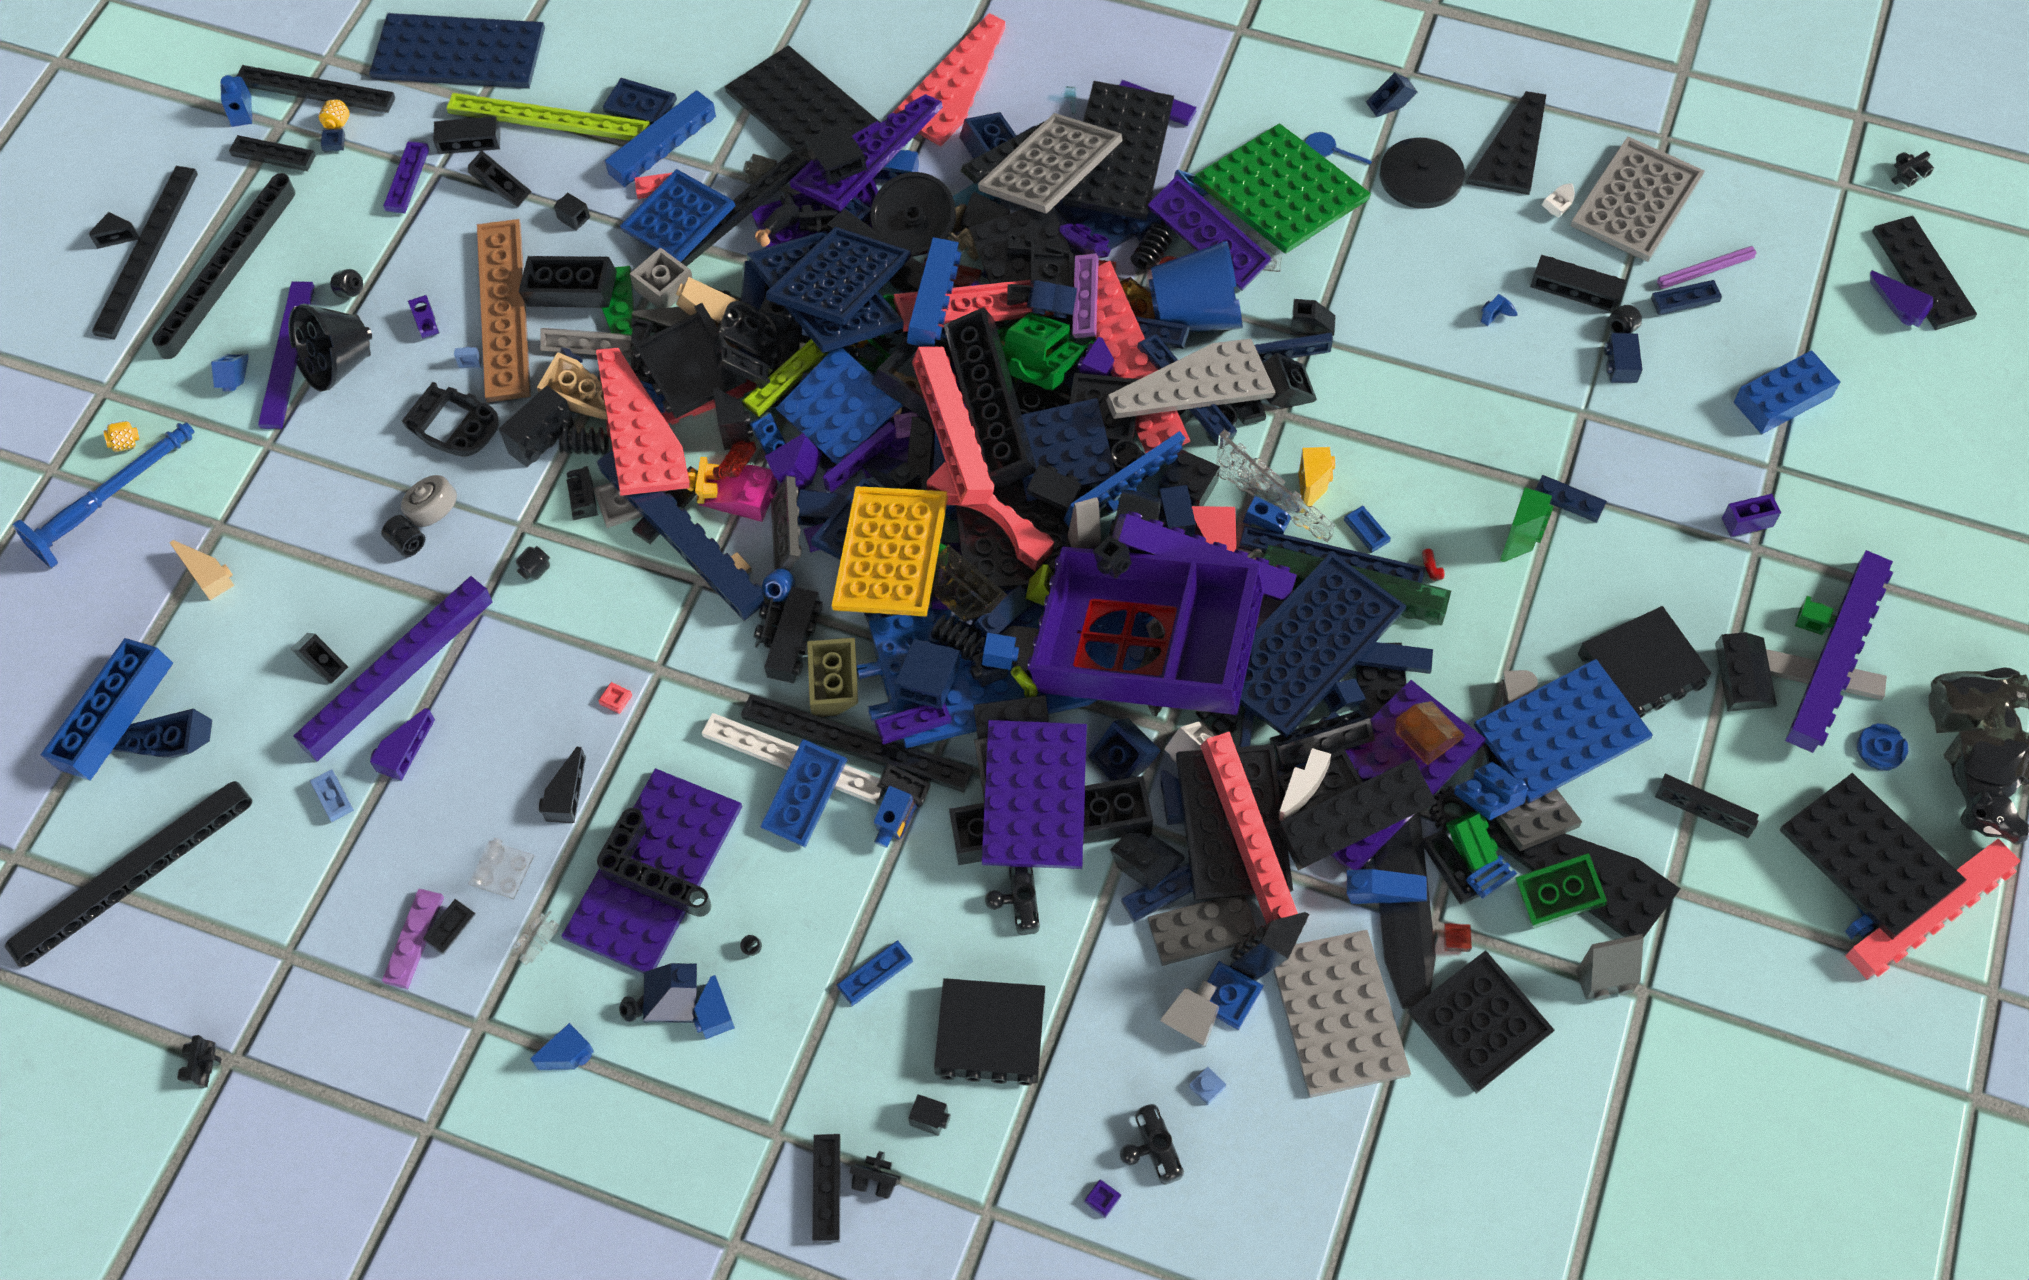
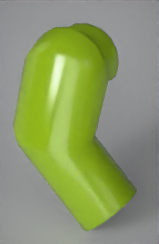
M1020 666L1014 667L1011 670V675L1024 690L1025 697L1037 696L1038 690L1032 679Z

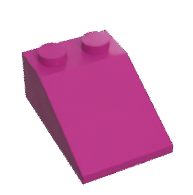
M756 465L720 466V479H708L709 483H717V498H705L704 504H699V506L763 522L771 503V498L778 486L777 479L774 477L772 470Z

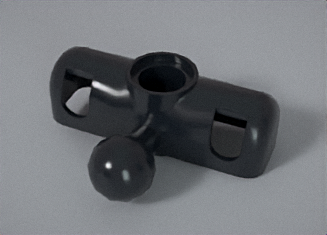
M1009 866L1012 894H1002L997 890L989 891L985 896L986 906L996 910L1001 908L1003 904H1013L1017 933L1020 935L1035 934L1040 929L1033 867H1030L1031 874L1028 873L1027 867H1015L1016 875L1012 876L1011 869L1014 866ZM1022 892H1027L1031 897L1027 900H1021L1018 898V895ZM1033 912L1036 913L1037 921H1034ZM1018 914L1021 915V923L1017 924Z
M1148 1104L1139 1108L1135 1113V1121L1145 1144L1138 1147L1133 1144L1123 1146L1120 1150V1159L1126 1165H1134L1138 1163L1141 1156L1149 1154L1161 1183L1167 1185L1180 1180L1183 1177L1184 1169L1180 1164L1178 1154L1172 1142V1136L1160 1115L1159 1108L1155 1104ZM1141 1114L1146 1123L1143 1126H1140L1138 1116ZM1155 1138H1162L1167 1146L1163 1149H1158L1153 1145L1152 1141ZM1161 1164L1163 1165L1164 1170L1166 1172V1174L1162 1176L1160 1175L1158 1170V1166Z

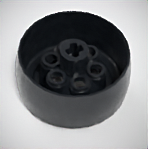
M1122 490L1115 520L1112 519L1109 535H1113L1119 514H1128V511L1141 514V519L1148 522L1150 519L1158 520L1162 502L1160 497L1141 491ZM1128 548L1129 551H1130V553L1144 554V553H1141V552H1138V551H1136V550H1133V549Z

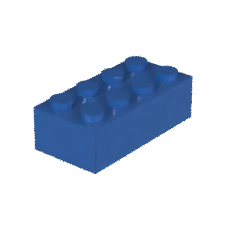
M1811 350L1740 387L1734 404L1762 435L1832 398L1840 381Z

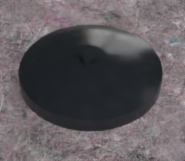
M1417 137L1402 140L1386 151L1381 161L1379 176L1383 188L1393 199L1410 207L1425 209L1442 206L1454 199L1462 188L1465 169L1460 156L1450 146L1435 139Z
M922 172L904 173L890 179L880 188L871 207L873 229L896 246L911 251V256L929 253L933 237L947 240L956 222V205L947 186L938 178Z

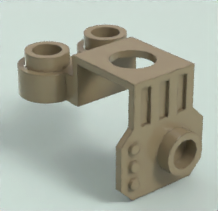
M960 204L956 207V222L950 236L955 242H959V250L963 251L967 247L969 249L967 251L969 257L974 261L980 260L969 229L965 228L958 236L954 234L956 231H961V220L967 208L966 204Z

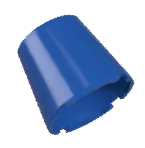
M1227 241L1151 267L1153 279L1148 280L1156 320L1188 325L1190 331L1243 328L1239 299L1235 297L1234 287L1237 285Z

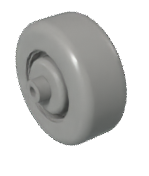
M432 475L418 481L406 492L401 502V511L415 526L426 527L432 525L451 511L457 499L456 490L443 476Z

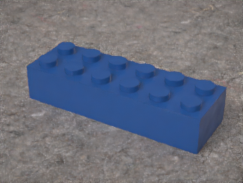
M124 638L40 755L56 769L91 781L167 674L173 662L157 647Z

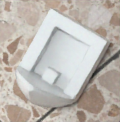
M1569 183L1558 187L1544 200L1542 206L1549 213L1559 218L1569 209L1574 200L1573 184Z

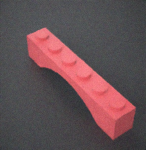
M946 462L927 480V490L947 491V505L968 507L993 519L1009 536L1017 559L1032 570L1036 571L1052 554L1054 547L1052 538L1047 533L1036 529L1029 520L1017 515L1010 506H1005L999 502L995 495L991 494L987 504L961 505Z

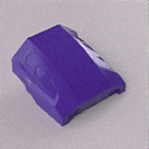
M1072 224L1060 226L1059 232L1066 238L1071 248L1084 255L1097 254L1099 259L1109 256L1111 249L1107 247L1109 239L1096 233L1090 236L1092 230L1082 224H1076L1075 227Z

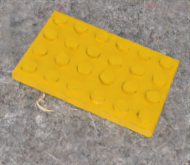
M855 487L832 601L833 611L927 616L948 500L947 491Z

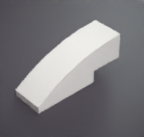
M1312 748L1305 770L1294 768L1280 809L1279 821H1284L1293 816L1313 796L1325 777L1330 765L1331 754Z

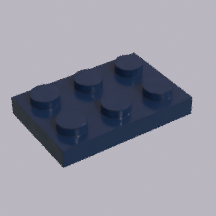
M620 77L603 105V110L605 113L622 118L649 121L651 125L671 110L677 97L675 93Z

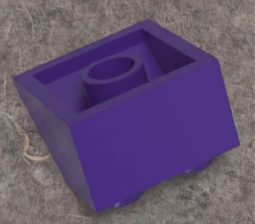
M802 433L767 454L765 458L774 477L780 483L783 482L786 476L795 477L799 493L800 489L804 490L812 484L822 458V453Z

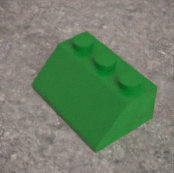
M1524 488L1500 561L1506 562L1531 552L1536 542L1541 543L1554 507L1549 505L1552 495Z

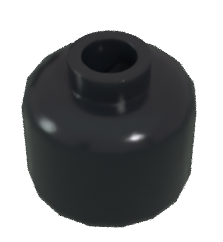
M353 269L337 271L333 274L330 281L333 293L340 298L357 296L363 290L364 285L361 275Z
M1623 305L1609 316V327L1613 333H1633L1641 326L1642 316L1636 307Z
M529 546L516 559V565L519 567L517 572L526 580L529 577L538 580L549 569L550 562L548 560L550 557L538 546L535 548Z

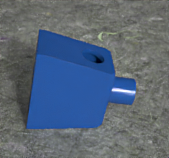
M230 75L222 77L220 81L221 102L231 126L252 124L251 93L242 77H232Z

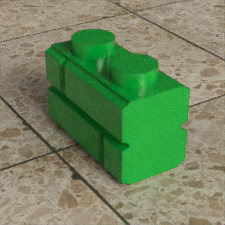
M1468 812L1446 823L1453 843L1469 870H1477L1498 859L1496 851H1498L1497 844L1488 835L1486 830L1488 822L1483 815L1477 812Z

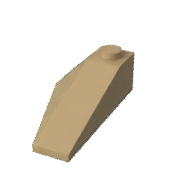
M557 352L537 386L538 393L548 385L566 399L570 411L607 420L602 386L598 377L588 372L578 360Z

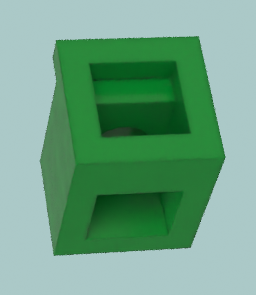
M1806 596L1800 606L1795 627L1823 635L1827 627L1832 628L1835 622L1836 615L1833 614L1834 609L1822 603L1810 601L1811 597Z

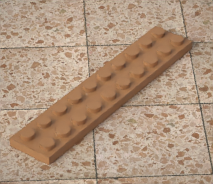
M519 219L477 224L485 399L489 403L531 397L526 303L519 294L524 272L521 223Z

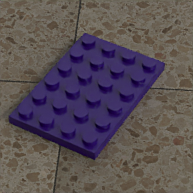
M989 720L982 865L1082 869L1087 724Z

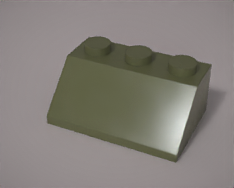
M855 638L807 641L809 699L812 715L818 717L837 716L858 704Z

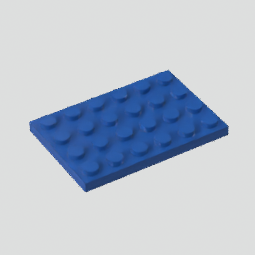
M1597 659L1476 720L1474 723V727L1486 739V744L1501 765L1505 766L1509 774L1514 778H1521L1525 781L1528 787L1526 795L1528 803L1645 743L1653 736Z

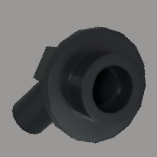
M644 994L637 1001L630 996L622 999L619 1012L625 1021L632 1022L642 1016Z

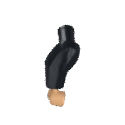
M784 193V197H780L782 206L775 209L763 225L766 229L758 230L755 233L757 243L760 242L762 247L770 243L768 237L770 233L776 235L784 227L791 226L799 220V212L801 211L795 205L794 197L791 193Z

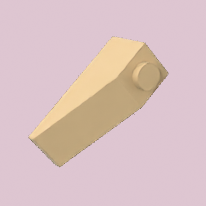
M175 540L169 542L209 600L214 599L234 586L230 580L233 574L226 564L221 566L216 558Z

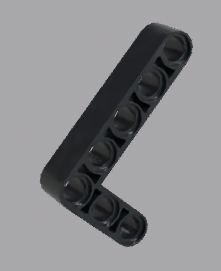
M626 809L598 855L597 864L602 875L608 880L697 917L707 915L712 905L709 895L704 888L631 858L646 832L647 824L639 809ZM639 820L637 824L629 825L631 821ZM627 841L624 846H617L619 842ZM609 862H615L614 866L610 868L605 867ZM631 871H638L635 876L627 877ZM654 880L660 881L656 886H649ZM674 890H682V892L676 896L671 895V893ZM697 899H704L700 905L693 904Z

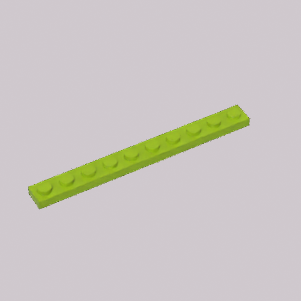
M452 93L446 107L448 114L474 118L496 116L497 121L629 141L650 126L649 121Z

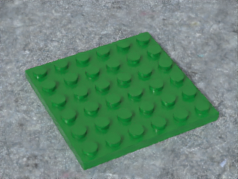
M1280 123L1194 175L1193 180L1284 254H1287L1368 201L1371 196L1368 190Z

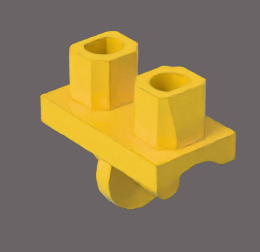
M700 457L698 474L697 470L693 468L688 472L689 488L687 490L693 491L694 487H696L695 493L698 495L697 504H704L705 498H717V483H709L707 481L708 479H720V465L709 464L707 457Z

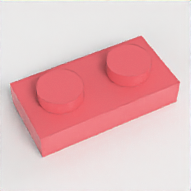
M672 173L635 178L637 198H648Z

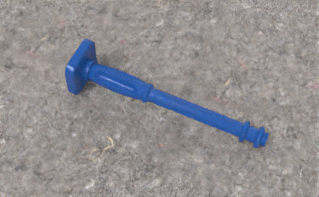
M187 422L184 424L177 423V429L173 432L167 431L165 438L96 490L93 492L88 491L86 495L60 511L40 529L36 528L33 531L20 519L14 522L12 526L27 548L52 569L58 564L57 559L50 550V547L53 546L52 543L77 527L94 513L97 508H101L102 502L174 448L180 449L181 443L185 440L191 441L192 434L195 433L193 428Z

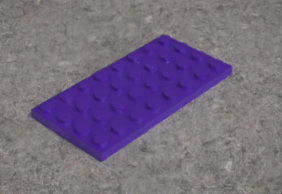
M1410 680L1370 719L1375 741L1352 747L1345 751L1362 782L1414 758L1432 795H1434L1485 744L1486 739L1414 681ZM1412 816L1362 839L1331 856L1347 870H1359Z
M655 768L633 807L642 812L647 829L631 858L701 886L743 807L742 803ZM633 820L629 825H635L639 820ZM621 841L617 846H624L627 841ZM609 862L605 867L610 868L614 866L615 862ZM598 869L561 937L565 941L644 974L645 971L657 968L686 912L608 880ZM631 871L627 877L635 876L638 871ZM654 880L649 886H656L660 881ZM674 890L671 893V895L676 896L680 894L682 890Z

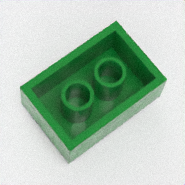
M1589 853L1515 877L1533 929L1607 905L1605 894Z

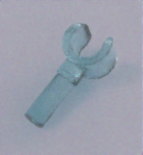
M1066 86L1064 98L1070 99L1071 114H1076V88Z

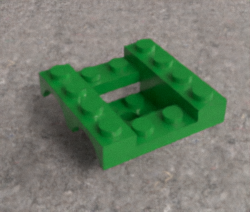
M1032 312L1022 319L1011 320L998 330L1010 376L1022 379L1027 383L1039 385L1048 390L1055 389L1064 381V373L1079 362L1081 357H1086L1085 354L1089 344H1094L1096 338H1092L1085 345L1077 344L1074 340L1070 339L1071 331L1069 325ZM1049 348L1054 349V352L1046 358V350Z

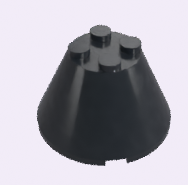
M300 304L291 310L288 325L291 348H296L299 357L296 363L303 377L317 391L330 390L366 357H370L369 340L372 339V332L369 327L364 326L357 314H347L309 304Z

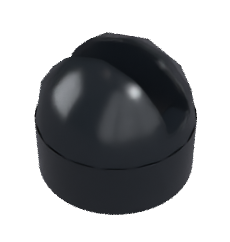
M747 935L741 940L740 948L746 955L754 956L761 951L762 943L758 937ZM757 942V945L753 949H751L750 951L747 950Z

